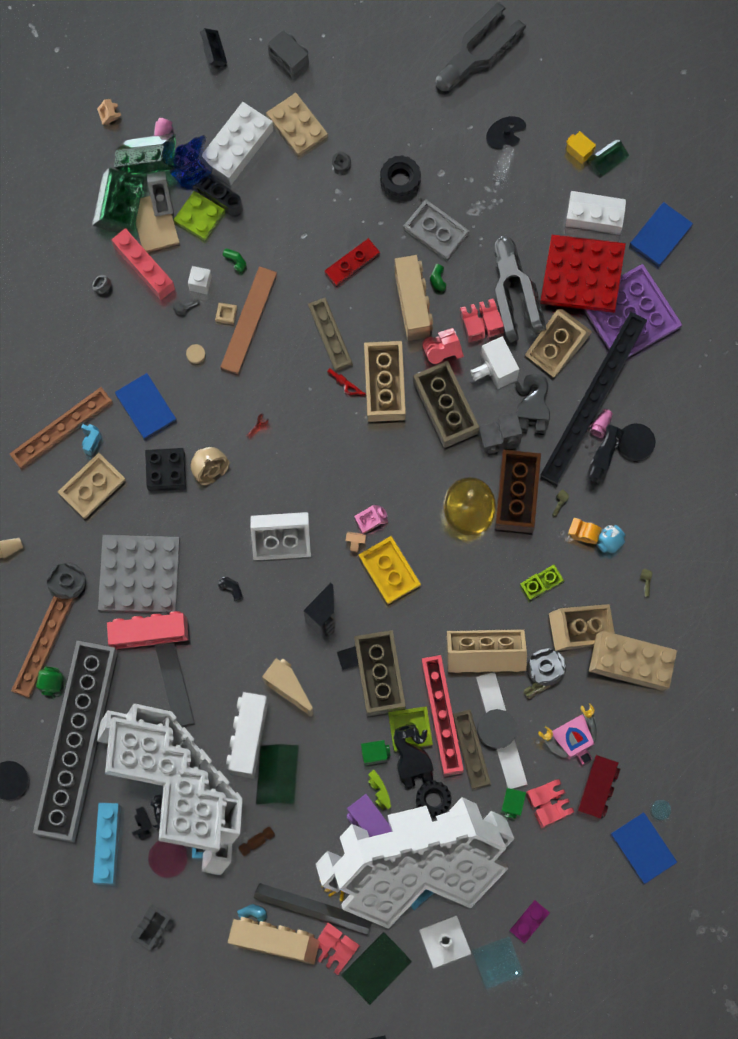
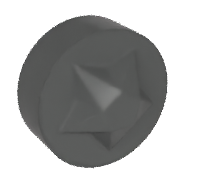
M337 152L332 157V165L335 169L344 171L350 167L351 158L345 152Z
M100 275L93 281L92 288L98 294H103L110 288L111 280L106 275Z

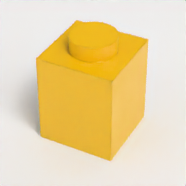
M581 131L576 135L572 134L566 141V151L581 164L595 152L596 144Z

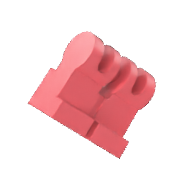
M494 299L488 300L489 308L485 307L483 301L479 302V312L483 318L478 317V310L474 304L470 305L471 313L467 312L465 306L460 308L468 343L484 339L485 332L487 337L504 333V325Z
M453 328L438 332V336L435 338L427 337L422 343L428 360L433 364H438L444 358L455 355L456 359L464 357L460 341Z
M560 779L526 792V797L532 810L539 808L534 812V815L541 829L574 813L573 807L566 810L561 808L570 802L568 798L558 800L553 805L550 802L552 799H559L566 793L564 789L557 792L553 791V788L561 785Z
M327 923L317 939L320 941L318 949L323 951L317 961L321 963L328 957V952L333 948L336 952L333 956L329 957L326 967L329 969L334 961L337 960L339 965L334 973L339 975L360 948V945L346 935L343 939H340L344 933L330 923Z

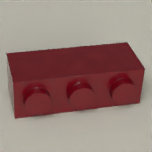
M598 755L595 756L577 814L598 821L601 819V816H606L608 806L605 804L607 798L611 799L615 787L611 785L613 779H618L620 768L617 767L619 762Z

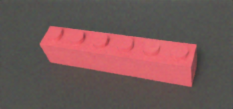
M441 655L422 658L421 663L443 776L462 774L464 769Z

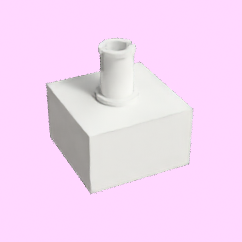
M503 336L482 345L480 358L484 364L470 370L471 376H474L473 380L477 381L486 375H490L497 390L517 381L519 367Z
M457 915L419 930L433 969L471 955Z

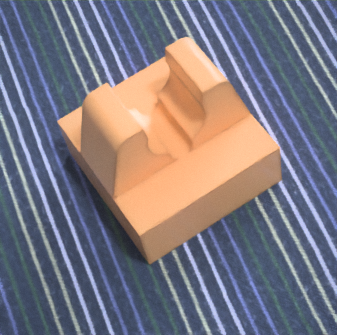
M105 99L97 109L103 125H109L121 116V113H115L118 104L112 103L111 99Z
M347 532L345 541H351L350 551L358 552L359 544H365L367 535Z

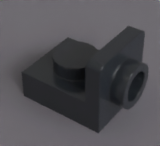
M142 806L135 809L137 815L134 816L138 826H142V828L132 832L135 838L139 837V839L148 837L150 832L153 831L146 809Z

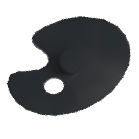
M515 116L499 119L488 129L486 134L488 145L495 149H507L518 144L520 138L515 136L514 132L526 129V123L523 119Z

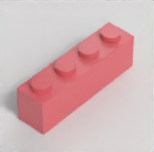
M126 228L111 239L115 250L160 300L175 290L173 281Z
M179 611L170 612V615L152 614L151 617L146 618L134 616L130 620L118 618L114 619L113 622H107L108 645L115 649L189 640L187 617Z

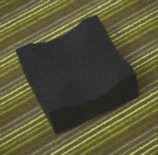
M184 448L145 450L146 487L148 491L166 488H186Z

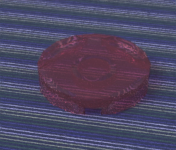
M157 841L149 851V866L160 877H176L187 866L188 855L183 845Z

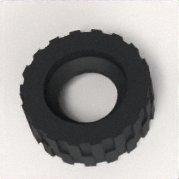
M404 155L393 156V158H389L383 164L380 171V183L384 192H387L389 196L401 199L408 198L420 186V167L410 157H405ZM397 169H404L409 173V181L404 185H397L391 179L392 173Z

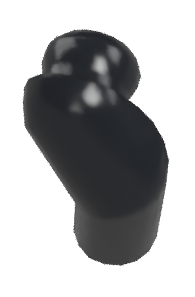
M222 577L218 581L220 589L231 590L234 601L243 598L237 581L229 577Z

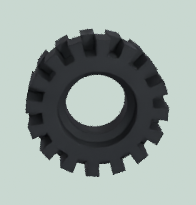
M437 780L427 781L425 784H422L416 795L417 808L427 806L430 817L434 818L448 811L452 799L448 787L442 782H436ZM428 793H439L441 803L435 807L428 805L426 802Z

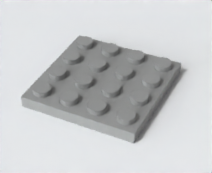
M103 535L98 611L162 613L167 611L169 614L176 611L180 538Z

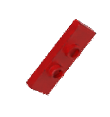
M368 238L324 270V272L333 284L337 286L377 257L380 251Z

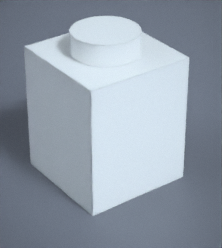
M192 266L188 280L189 291L208 295L212 279L211 271Z

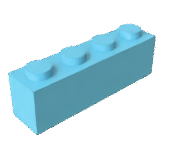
M98 803L93 883L95 885L116 886L121 806L118 803Z

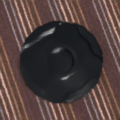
M634 423L622 429L624 434L618 449L625 458L631 461H642L652 454L655 449L656 440L650 428L643 424Z
M1 762L0 798L8 801L18 799L28 788V773L17 762Z

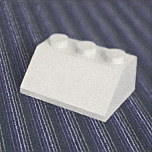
M571 191L565 226L620 235L626 199Z
M308 512L251 516L253 561L311 557Z

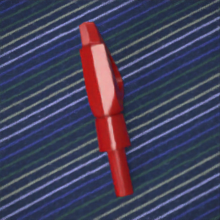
M331 368L328 369L327 372L335 377L337 382L344 385L346 394L366 395V393L348 381L342 374L339 375ZM348 388L355 390V392H349Z

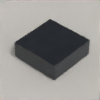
M355 646L337 652L342 671L359 666Z

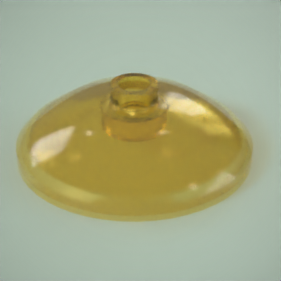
M471 477L462 478L454 482L447 490L443 502V511L448 524L456 532L463 535L479 534L488 528L494 518L496 510L495 498L489 486L482 480Z

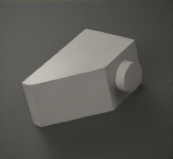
M161 171L147 174V183L154 215L161 216L173 213L166 172Z

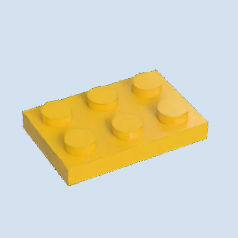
M392 536L358 555L387 605L421 586V583Z

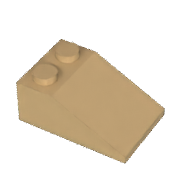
M557 309L547 323L546 330L541 331L525 356L555 378L583 346L592 331L565 310Z
M610 604L560 608L549 613L555 651L594 646L596 634L601 631L615 634Z
M276 658L262 677L264 684L312 717L314 715L313 708L291 668L292 665L284 659L280 661Z

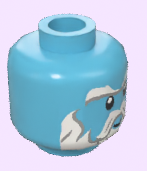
M608 525L601 531L597 546L602 552L605 553L607 551L613 554L624 545V537L626 535L617 525Z

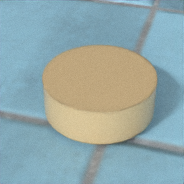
M198 344L191 345L186 351L188 361L192 364L203 362L205 359L204 348Z

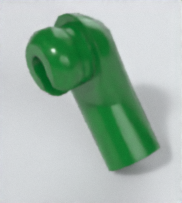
M228 248L224 249L223 257L234 260L236 263L234 269L238 272H243L244 268H246V261L241 254Z
M436 264L430 276V282L434 289L442 292L447 287V284L441 278L444 267Z

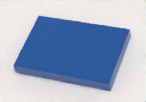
M663 202L630 242V246L660 267L693 226V223Z
M147 373L115 392L144 440L177 421Z
M644 812L611 833V836L643 884H646L677 863Z

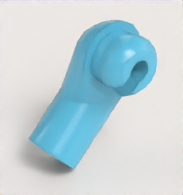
M255 904L237 911L240 919L241 917L246 918L249 916L256 917L259 922L267 919L266 910Z

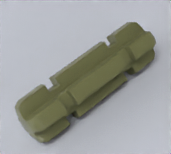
M534 683L532 687L529 686L523 692L528 699H531L536 693L539 694L551 685L543 686Z

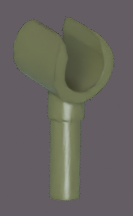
M563 489L556 496L560 501L552 514L555 517L558 515L563 504L569 499L568 493Z
M647 569L642 570L640 579L646 580L645 597H650L652 572Z

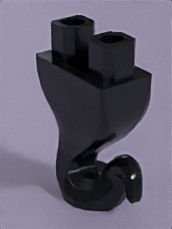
M613 425L606 426V437L590 463L589 470H591L588 480L599 484L602 476H607L614 451L620 444L624 434L622 429Z
M416 725L399 727L395 729L393 736L395 746L400 752L397 771L405 788L414 786L413 776L421 774L423 783L433 781L432 771H434L428 753L422 748L406 741V738L411 737L417 744L425 742L427 730H423L420 736Z

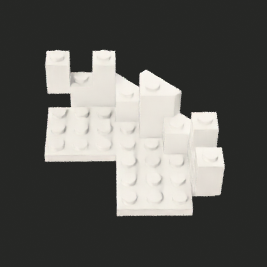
M133 704L127 714L108 710L99 723L97 742L108 744L105 774L163 786L159 841L205 850L203 853L202 872L221 875L231 863L232 844L240 835L242 797L229 786L230 782L222 772L216 770L211 763L212 760L204 750L198 748L194 743V738L186 728H182L176 721L177 717L173 712L139 704Z
M461 797L449 810L452 816L450 818L432 822L427 806L388 815V822L392 832L369 837L367 830L351 824L340 836L345 854L341 857L327 851L316 863V868L323 887L337 893L341 890L350 894L341 904L343 910L389 929L426 889L468 908H472L508 870L507 864L497 858L506 850V847L514 840L506 817L490 811L482 819L477 804Z

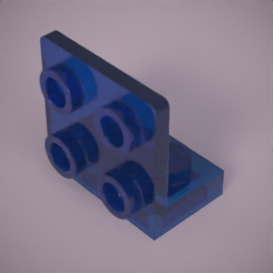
M205 135L198 138L195 137L190 142L184 145L181 144L175 149L170 174L182 187L212 174L213 168L202 157L206 142Z

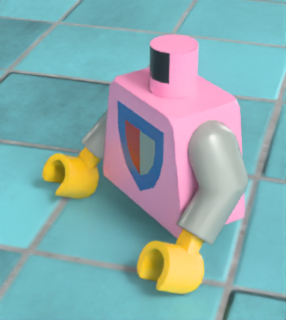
M590 703L588 711H585L582 705L581 711L583 714L552 731L545 726L547 730L545 735L540 731L538 732V735L544 739L551 752L562 758L567 757L569 760L578 756L582 765L592 760L588 749L593 747L596 740L597 725L594 717L595 710Z

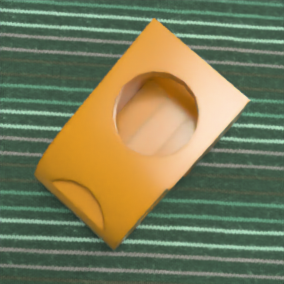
M574 518L568 533L574 540L597 544L602 528Z

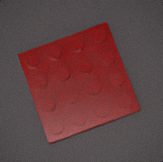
M551 235L540 304L615 313L626 243Z

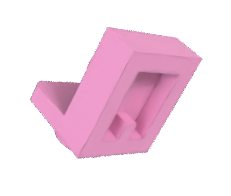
M372 505L354 516L362 533H367L380 524L388 523L387 513L379 505Z

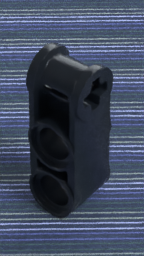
M204 172L199 182L193 185L194 190L224 208L230 215H239L243 210L240 196L217 181L209 173ZM219 192L223 193L221 196H215ZM233 202L238 203L236 206H230Z

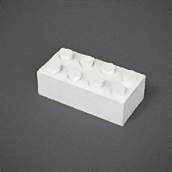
M242 102L199 157L201 167L231 186L273 132V121Z
M243 692L242 697L238 698L237 709L239 716H235L233 724L236 732L235 736L232 735L230 740L232 754L227 756L226 767L231 775L255 778L268 708L267 696Z

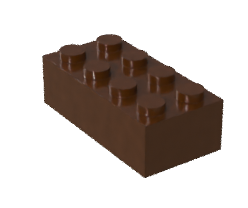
M503 450L495 529L533 533L541 453Z

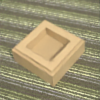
M218 303L215 321L234 325L237 305Z

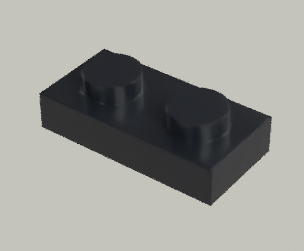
M204 28L200 31L209 64L224 66L227 60L218 30Z

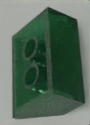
M176 134L126 140L116 149L114 168L124 175L173 169Z
M109 168L102 177L92 226L109 231H123L125 228L128 231H134L144 178Z
M273 744L260 746L256 805L295 807L299 745Z
M383 932L345 970L341 977L371 1005L412 961Z

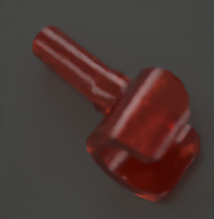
M264 414L258 416L257 424L246 435L248 438H251L260 428L267 427L269 419L266 422L260 421Z

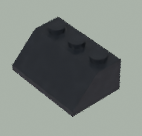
M331 582L303 611L305 623L322 638L325 635L329 636L335 630L334 625L336 624L334 586Z

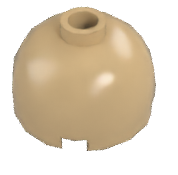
M207 447L195 453L191 461V471L194 478L201 485H208L216 481L213 479L215 476L221 474L222 477L226 473L230 462L227 456L219 449Z

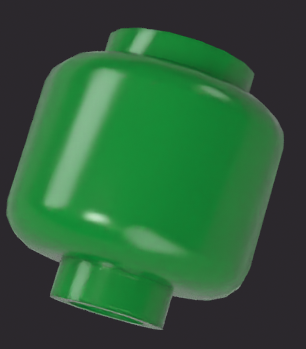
M45 666L44 669L38 672L36 687L42 691L43 695L53 696V693L60 692L63 681V674L59 672L60 669Z

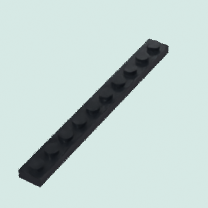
M630 311L540 474L541 477L558 485L644 329L647 319Z

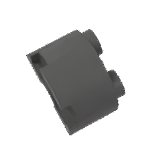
M151 904L130 938L149 951L153 947L158 948L164 940L161 936L165 930L168 932L171 929L174 921L171 920V916Z

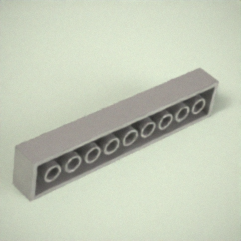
M76 641L33 834L36 836L75 843L96 751L99 723L103 719L117 657V650L114 647Z

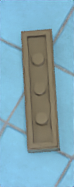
M326 298L309 303L308 307L335 372L353 366Z
M471 709L454 713L456 734L471 789L476 790L491 786Z

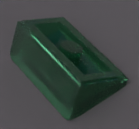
M614 140L587 159L595 172L601 176L627 158L629 154L621 140Z

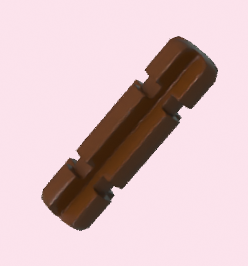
M268 826L263 829L262 833L259 832L248 839V843L241 844L238 849L243 856H246L250 853L251 849L255 850L264 844L266 839L270 840L273 838L275 833Z

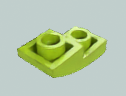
M555 564L520 584L528 598L532 600L563 583L565 580Z
M372 770L368 774L370 779L368 783L374 790L377 788L380 790L375 794L377 799L375 803L381 810L386 809L389 812L391 810V803L386 787L376 771Z

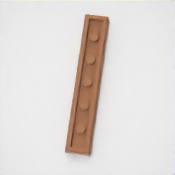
M259 266L220 368L222 370L239 375L277 272Z
M100 387L12 451L10 456L22 470L111 405L113 401L103 388Z
M53 597L11 690L13 693L28 699L31 698L37 684L38 672L45 667L75 597L72 599Z

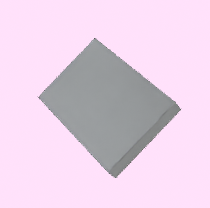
M426 199L403 226L405 231L446 261L470 233L468 229Z

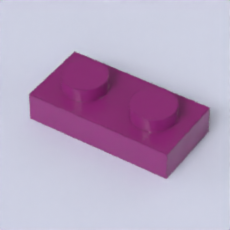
M534 900L509 932L525 944L550 912Z

